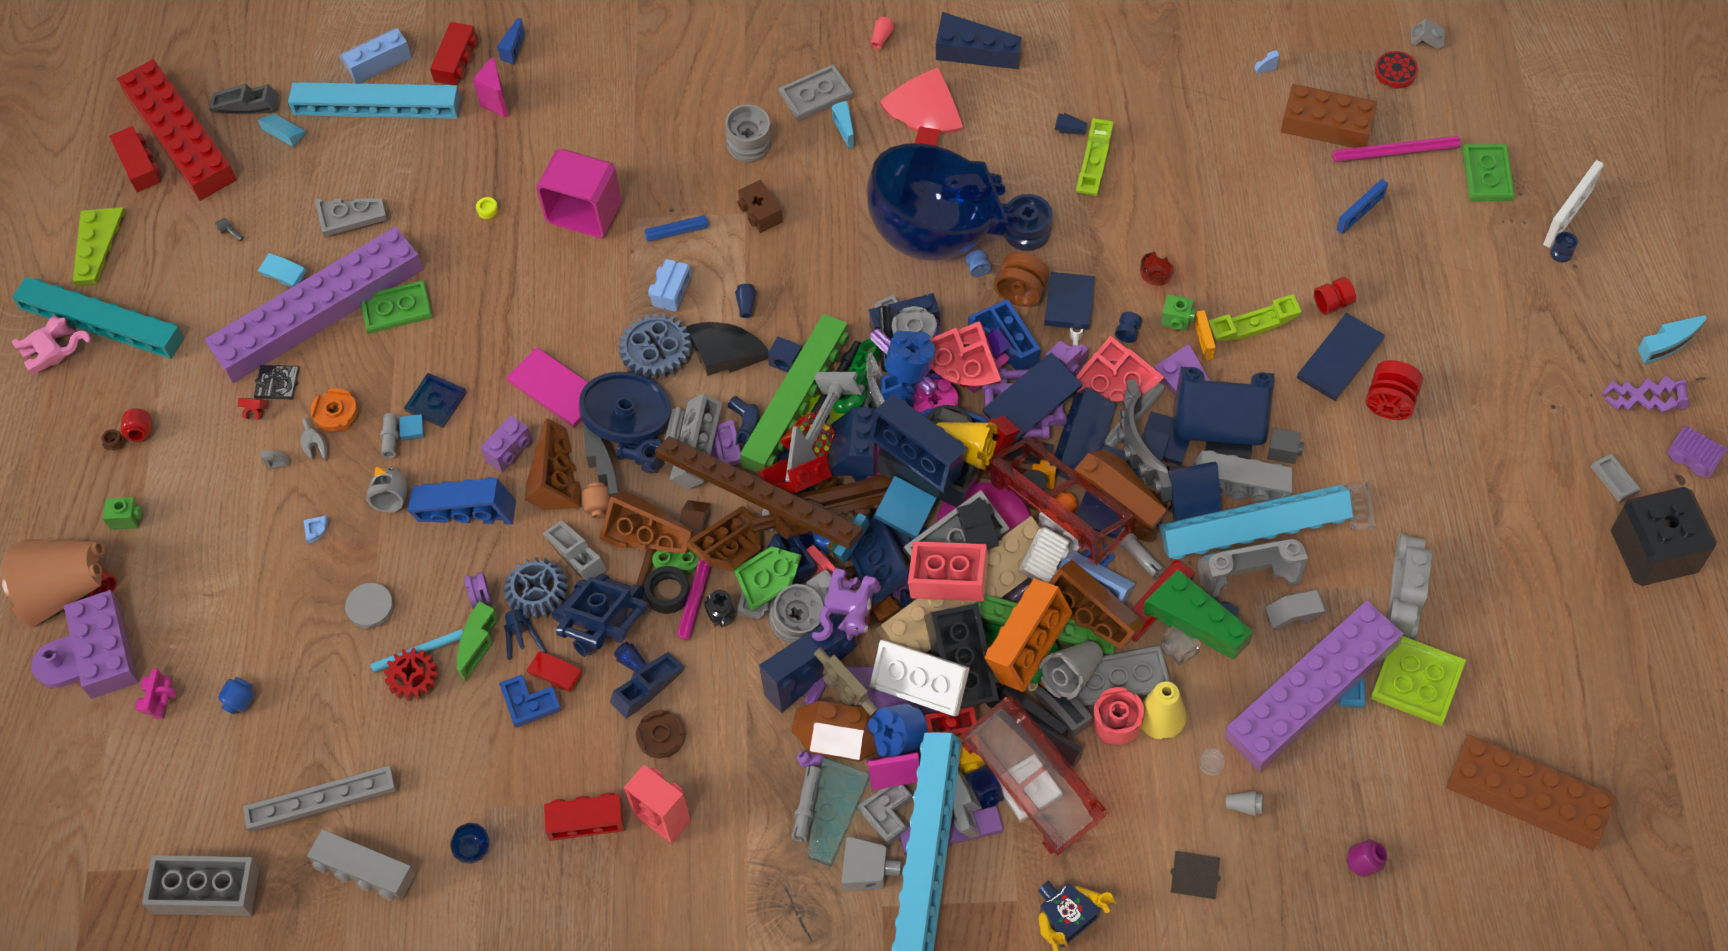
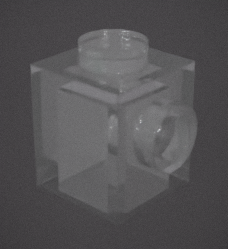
M1172 626L1164 631L1161 646L1164 653L1168 657L1171 656L1180 666L1199 654L1201 643L1198 639H1192L1184 635L1185 632Z

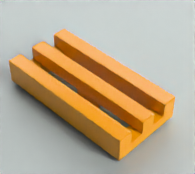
M1205 310L1197 311L1194 326L1204 359L1206 361L1214 360L1213 355L1215 354L1216 346Z

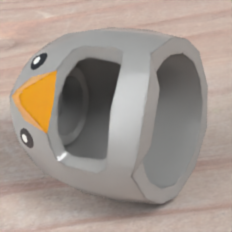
M376 467L375 475L366 493V501L373 509L381 512L398 511L406 501L408 489L406 477L397 468Z

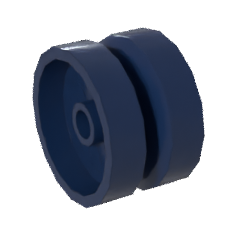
M1022 194L1014 197L1007 203L1004 210V237L1011 246L1022 251H1033L1043 247L1049 241L1052 229V208L1045 199L1034 194Z

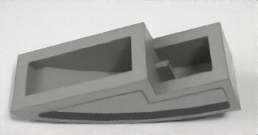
M562 520L543 533L553 548L584 581L587 582L590 577L597 578L607 570L601 558L588 547L586 541Z

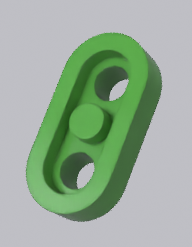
M689 549L687 553L658 550L654 553L652 562L655 569L663 566H672L680 569L684 574H692L696 572L699 558ZM663 557H667V558H668V559L665 560V561H661V560H660V559L663 558ZM687 557L691 558L690 561H684Z

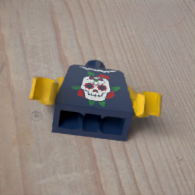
M1048 881L1038 890L1046 900L1040 907V915L1038 917L1041 936L1051 944L1053 951H1058L1057 945H1060L1062 948L1064 946L1067 947L1070 941L1099 918L1101 911L1099 907L1105 913H1109L1110 909L1107 905L1109 903L1116 905L1117 902L1113 895L1108 892L1100 894L1079 886L1073 887L1070 884H1066L1058 891Z

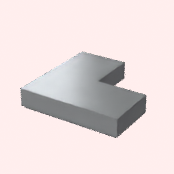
M904 785L882 788L859 804L857 808L883 841L889 845L907 830L906 825L896 815L895 811L910 802L913 797Z

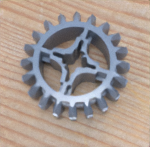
M535 557L534 562H530L526 558L525 564L517 563L518 569H510L511 576L505 579L506 585L503 587L504 597L509 602L510 609L522 610L525 618H529L531 614L536 620L539 614L546 618L547 612L550 611L552 613L555 610V606L560 607L562 605L561 600H566L567 598L566 592L569 587L563 569L557 567L554 561L549 563L546 558L541 562L537 557ZM552 579L554 586L550 592L547 587L549 586L548 582ZM523 585L525 589L523 591L522 597L520 598L518 596V591L520 586Z

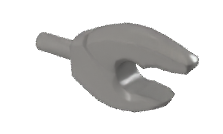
M303 418L302 422L305 431L301 435V446L304 453L313 459L311 450L314 446H318L323 459L326 460L327 444L325 439L316 429L310 427L307 418Z

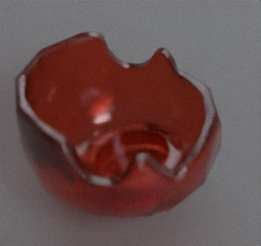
M1151 252L1141 258L1140 276L1145 282L1151 285L1162 286L1172 279L1174 269L1167 257L1161 259L1157 257L1156 252Z

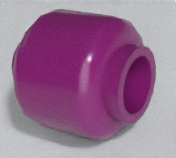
M1368 839L1351 846L1348 851L1347 864L1358 876H1370L1382 871L1386 865L1387 852L1383 845L1374 840Z

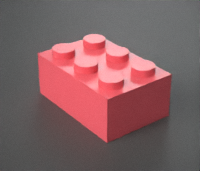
M914 541L908 577L911 598L984 601L989 562L987 545Z
M643 765L624 787L633 814L671 844L691 822L686 799L683 796L684 791L676 783L672 782L669 784L665 781L664 775L656 768L649 769Z

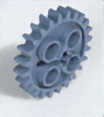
M654 313L653 318H649L645 314V320L642 321L637 317V324L630 322V329H623L624 335L620 336L621 343L618 344L619 353L624 366H628L630 372L635 370L636 374L644 373V376L647 378L650 374H653L654 380H656L658 374L665 378L666 372L674 375V368L681 370V363H687L686 356H691L690 349L692 344L690 333H688L686 326H682L681 320L675 322L674 316L667 319L666 314L663 313L661 318H658L657 313ZM646 332H648V333L650 334V336H651V338H652V341H653L652 344H651V341H650V337L646 334ZM656 348L660 349V353L665 359H662L660 357L659 352Z

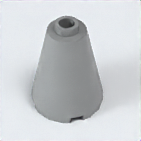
M1086 641L1053 652L1043 658L1039 670L1042 669L1043 676L1041 680L1047 690L1058 698L1063 696L1067 697V699H1072L1080 694L1103 659V652L1100 646L1093 641Z

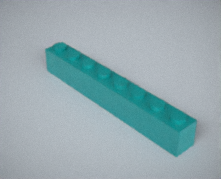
M25 277L12 296L20 310L50 319L51 316L65 318L69 326L168 359H172L184 340L179 326L173 322L166 323L154 316L142 315L133 309H123L115 303L108 304L96 297H86L78 291L71 292L59 285L47 284L38 278L34 280Z

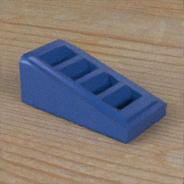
M521 18L516 19L497 45L500 60L512 65L515 63L525 34Z

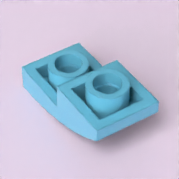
M270 253L258 269L261 275L276 279L281 284L290 287L299 284L307 271L304 267Z

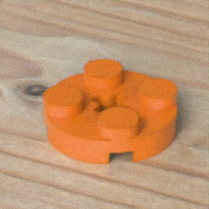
M341 388L326 390L327 393L322 396L319 394L311 405V414L316 426L325 431L348 430L358 413L356 401L351 394ZM335 406H338L339 410L336 413H331L329 411L330 409H334Z

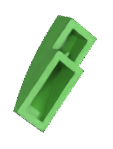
M480 601L472 611L459 643L457 670L464 681L468 679L492 646L493 641L489 633L499 621L495 609Z

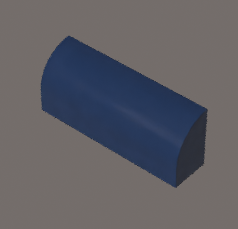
M1088 387L1082 389L1074 396L1067 416V423L1064 425L1051 466H1056V475L1072 482H1077L1074 469L1090 452L1102 450L1117 405Z

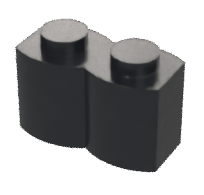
M984 499L956 508L966 543L986 544L987 550L999 546L998 541H1001L1002 537L998 526L994 527L991 518L995 517L991 503L987 504Z

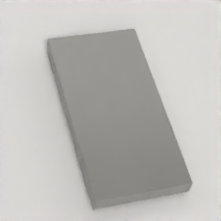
M1161 645L1103 656L1102 661L1080 694L1076 696V699L1085 709L1093 708L1100 695L1110 688L1121 687L1128 689L1129 692L1134 695L1136 694L1141 699L1145 698L1159 683L1171 682Z

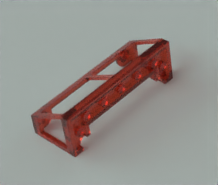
M1029 436L996 453L989 459L991 485L999 491L1003 488L1007 492L1011 489L1070 533L1078 540L1080 548L1085 547L1089 550L1088 560L1096 566L1135 529V516L1129 508L1120 506L1047 451L1041 442H1035ZM1023 447V453L1010 465L1001 459L1006 454ZM1032 453L1039 459H1046L1071 479L1049 492H1044L1015 468ZM1077 483L1115 511L1120 520L1101 532H1097L1052 498V496ZM1125 524V530L1103 550L1102 538Z

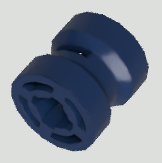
M1570 232L1557 234L1550 250L1551 257L1561 263L1571 260L1578 244L1577 237Z
M1123 312L1120 316V325L1116 328L1115 336L1122 342L1133 343L1137 339V330L1141 327L1142 318L1133 312Z

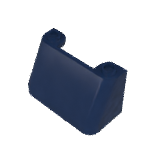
M1181 366L1173 406L1175 435L1185 440L1246 445L1264 444L1269 431L1275 383L1274 374L1256 373L1252 376L1251 384L1205 381L1204 373L1198 368Z

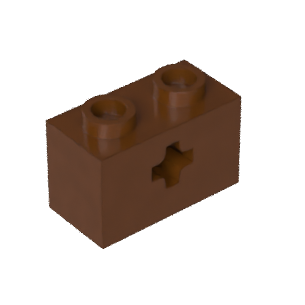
M758 180L738 190L739 200H737L740 210L747 213L749 223L752 227L756 226L760 233L783 223L782 210L762 180Z

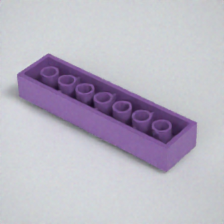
M1366 600L1226 727L1225 738L1261 772L1401 644L1404 633Z

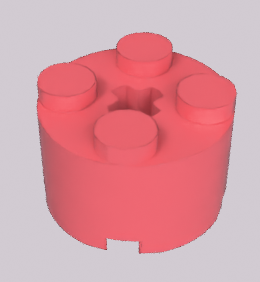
M1115 687L1104 691L1094 705L1092 720L1093 728L1101 738V741L1105 744L1123 745L1136 739L1139 736L1143 723V703L1136 694H1132L1125 688Z

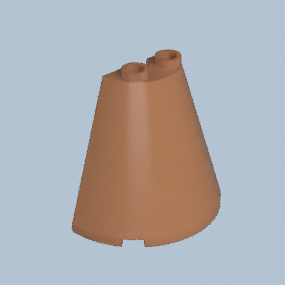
M26 539L13 545L6 553L3 561L2 585L5 596H10L14 605L11 609L15 615L30 628L35 627L64 609V605L73 603L100 587L102 567L98 561L99 559H104L105 543Z

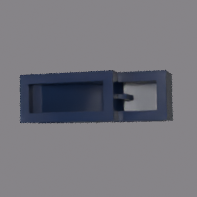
M667 652L633 673L630 681L615 689L610 703L627 719L664 690L684 670V666Z

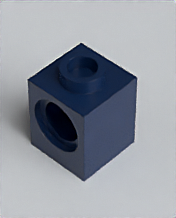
M778 336L767 353L769 366L788 373L801 352L802 346Z

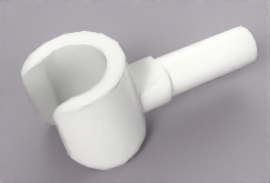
M1070 328L1069 335L1073 340V346H1078L1079 340L1083 337V329L1080 332H1074L1073 328Z

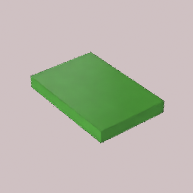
M1463 144L1462 154L1469 201H1513L1515 194L1507 144Z
M424 280L381 290L374 294V298L367 302L364 300L361 303L367 334L433 318Z

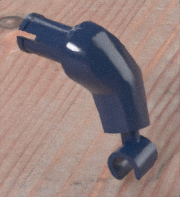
M733 396L728 402V408L742 416V426L736 434L735 445H738L740 442L746 444L760 421V409L756 404L749 405L739 397Z

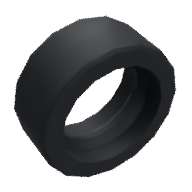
M663 566L653 570L646 577L644 592L646 600L652 609L659 613L670 614L683 609L686 605L690 586L688 578L683 571L676 567ZM671 579L680 583L681 592L677 597L664 601L654 596L653 589L659 582Z

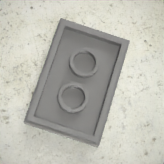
M834 64L778 88L780 96L797 121L828 109L834 104L853 98V91Z

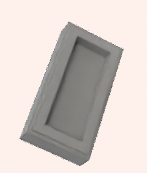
M1612 453L1592 463L1590 468L1619 503L1639 493L1640 488Z

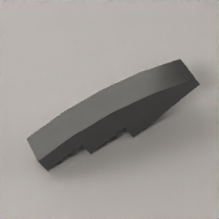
M583 423L585 451L589 468L597 467L599 482L605 483L608 486L609 496L619 493L608 452L601 438L590 431Z

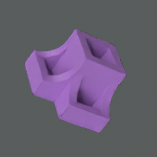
M1060 340L1046 353L1045 357L1052 352L1076 376L1081 367L1088 361L1089 349L1083 344L1079 346L1074 345L1073 347L1068 346Z

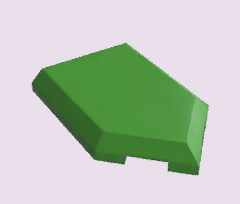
M771 546L734 570L751 611L774 599L785 587L792 585L801 555Z

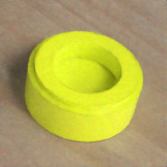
M484 197L476 204L477 213L483 219L493 218L498 213L497 202L491 197Z

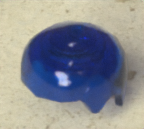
M468 822L456 828L450 842V849L454 858L465 864H474L482 860L489 848V837L486 829L476 823Z

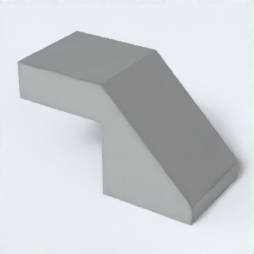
M1318 590L1284 596L1265 607L1271 625L1276 630L1285 627L1297 619L1308 623L1327 612Z

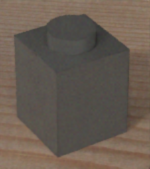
M1273 428L1267 459L1295 464L1297 456H1302L1304 442H1300L1301 433Z

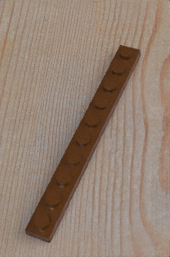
M668 436L655 450L656 457L849 550L863 535V527L673 437Z

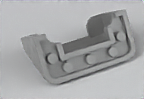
M1294 539L1280 540L1203 555L1198 561L1197 570L1203 590L1213 599L1219 600L1220 590L1228 585L1226 576L1268 568L1271 569L1273 579L1278 578V576L1284 578L1287 581L1288 587L1300 585L1308 557L1304 546L1299 541Z

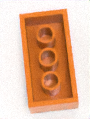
M1034 578L1025 589L1017 606L1013 608L1006 624L1001 627L996 640L988 648L984 658L999 683L1024 692L1039 669L1042 659L1047 656L1073 612L1058 586Z

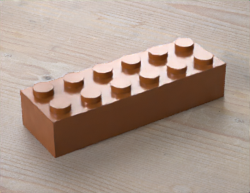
M1468 734L1446 786L1447 789L1592 851L1601 841L1616 796L1470 734Z

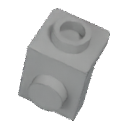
M1426 18L1412 28L1410 44L1415 46L1420 41H1424L1436 49H1440L1444 46L1445 29Z

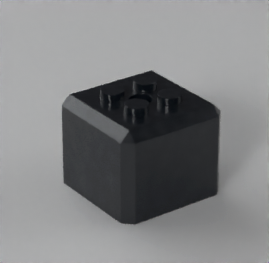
M1686 487L1627 500L1611 529V533L1633 581L1641 586L1699 573L1717 544L1693 491ZM1664 520L1674 521L1677 527L1671 528L1667 526Z

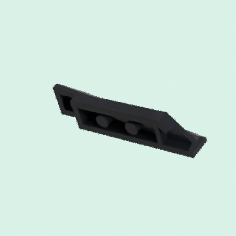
M1004 684L1000 687L996 685L999 700L986 703V705L1062 778L1067 777L1082 756V748L1066 738L1068 727L1015 689Z

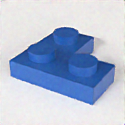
M522 674L499 683L515 728L562 711L553 686L529 695Z

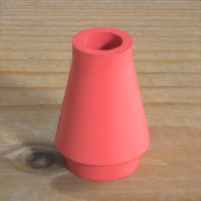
M879 17L875 21L873 36L870 42L872 47L881 49L892 34L894 22L891 19Z

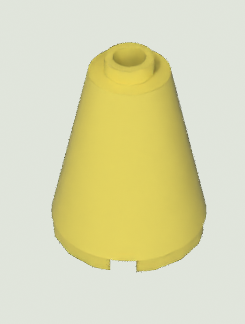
M1161 682L1142 700L1144 717L1141 729L1148 736L1155 739L1176 737L1182 732L1187 721L1186 708L1177 686L1171 682Z

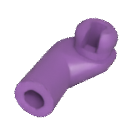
M801 751L797 756V760L802 767L806 768L822 764L826 756Z

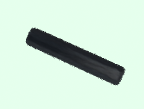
M881 305L878 307L879 329L891 340V307L889 305ZM881 350V368L883 372H887L885 369L886 354Z

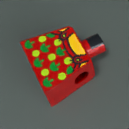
M819 410L816 414L810 412L800 417L793 425L800 428L804 437H806ZM828 415L812 445V450L816 457L821 455L828 456L835 435V431L826 424L830 415ZM793 426L780 440V443L789 450Z

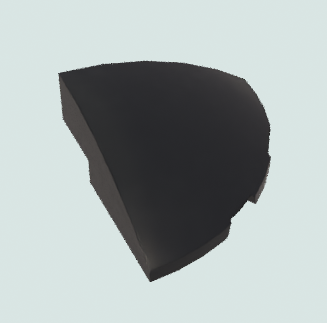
M701 322L686 326L688 333H690L691 343L707 376L726 369L731 373L768 359L767 353L769 351L756 336L741 327L719 322Z

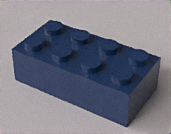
M894 394L875 410L869 439L941 492H944L961 475L968 448L960 440L953 438L942 427L931 422L924 414L916 411L905 400L898 398Z

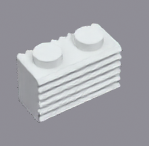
M1046 527L1038 529L1018 572L1032 580L1035 578L1049 583L1058 571L1057 566L1060 560L1063 561L1069 552V548H1067L1069 540Z

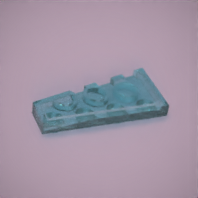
M823 758L814 821L807 853L808 859L832 867L870 779L869 774Z

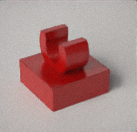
M238 398L237 407H245L242 411L244 419H249V413L253 411L255 413L254 420H260L262 418L260 409H268V400Z

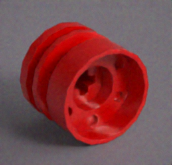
M1387 360L1377 364L1372 384L1365 399L1366 406L1376 415L1390 420H1405L1411 417L1423 383L1421 372L1414 366L1402 361Z

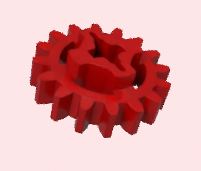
M412 648L410 653L402 649L400 657L394 654L395 661L387 662L390 669L384 670V674L388 677L385 679V683L387 686H390L389 690L392 694L396 692L399 699L405 695L407 701H410L412 696L415 695L419 700L421 697L420 693L423 692L428 695L429 691L427 688H435L436 685L432 679H438V674L435 672L438 668L436 663H432L434 661L432 656H426L424 650L417 654L415 648ZM418 662L423 663L427 669L419 667ZM396 680L403 682L404 687L400 686Z

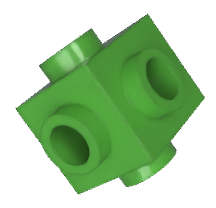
M1167 295L1161 325L1176 330H1188L1189 322L1194 323L1196 309H1192L1194 300L1183 296Z

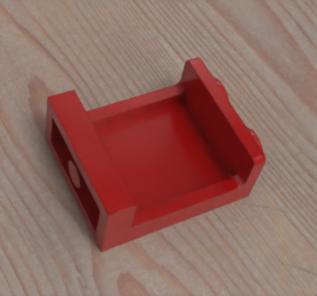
M826 455L818 456L788 471L789 457L757 471L759 479L789 493H797L832 477ZM786 472L788 473L790 482H786Z

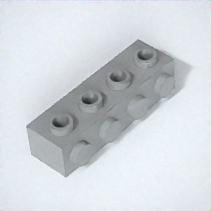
M323 829L307 855L315 870L322 873L330 871L334 873V877L343 882H348V880L356 882L357 887L367 892L373 889L379 892V896L389 901H392L393 898L402 901L416 875L410 865Z

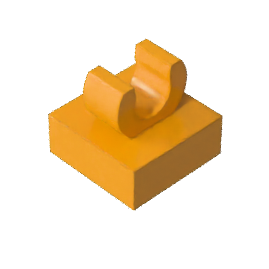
M1041 460L1040 464H1033L1032 470L1041 471L1045 475L1047 480L1045 488L1054 489L1056 466H1050L1049 460Z

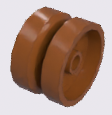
M1012 252L1003 259L1000 271L994 281V289L1003 300L1008 299L1013 305L1031 307L1040 301L1043 288L1049 279L1050 271L1047 265L1039 258L1024 252Z

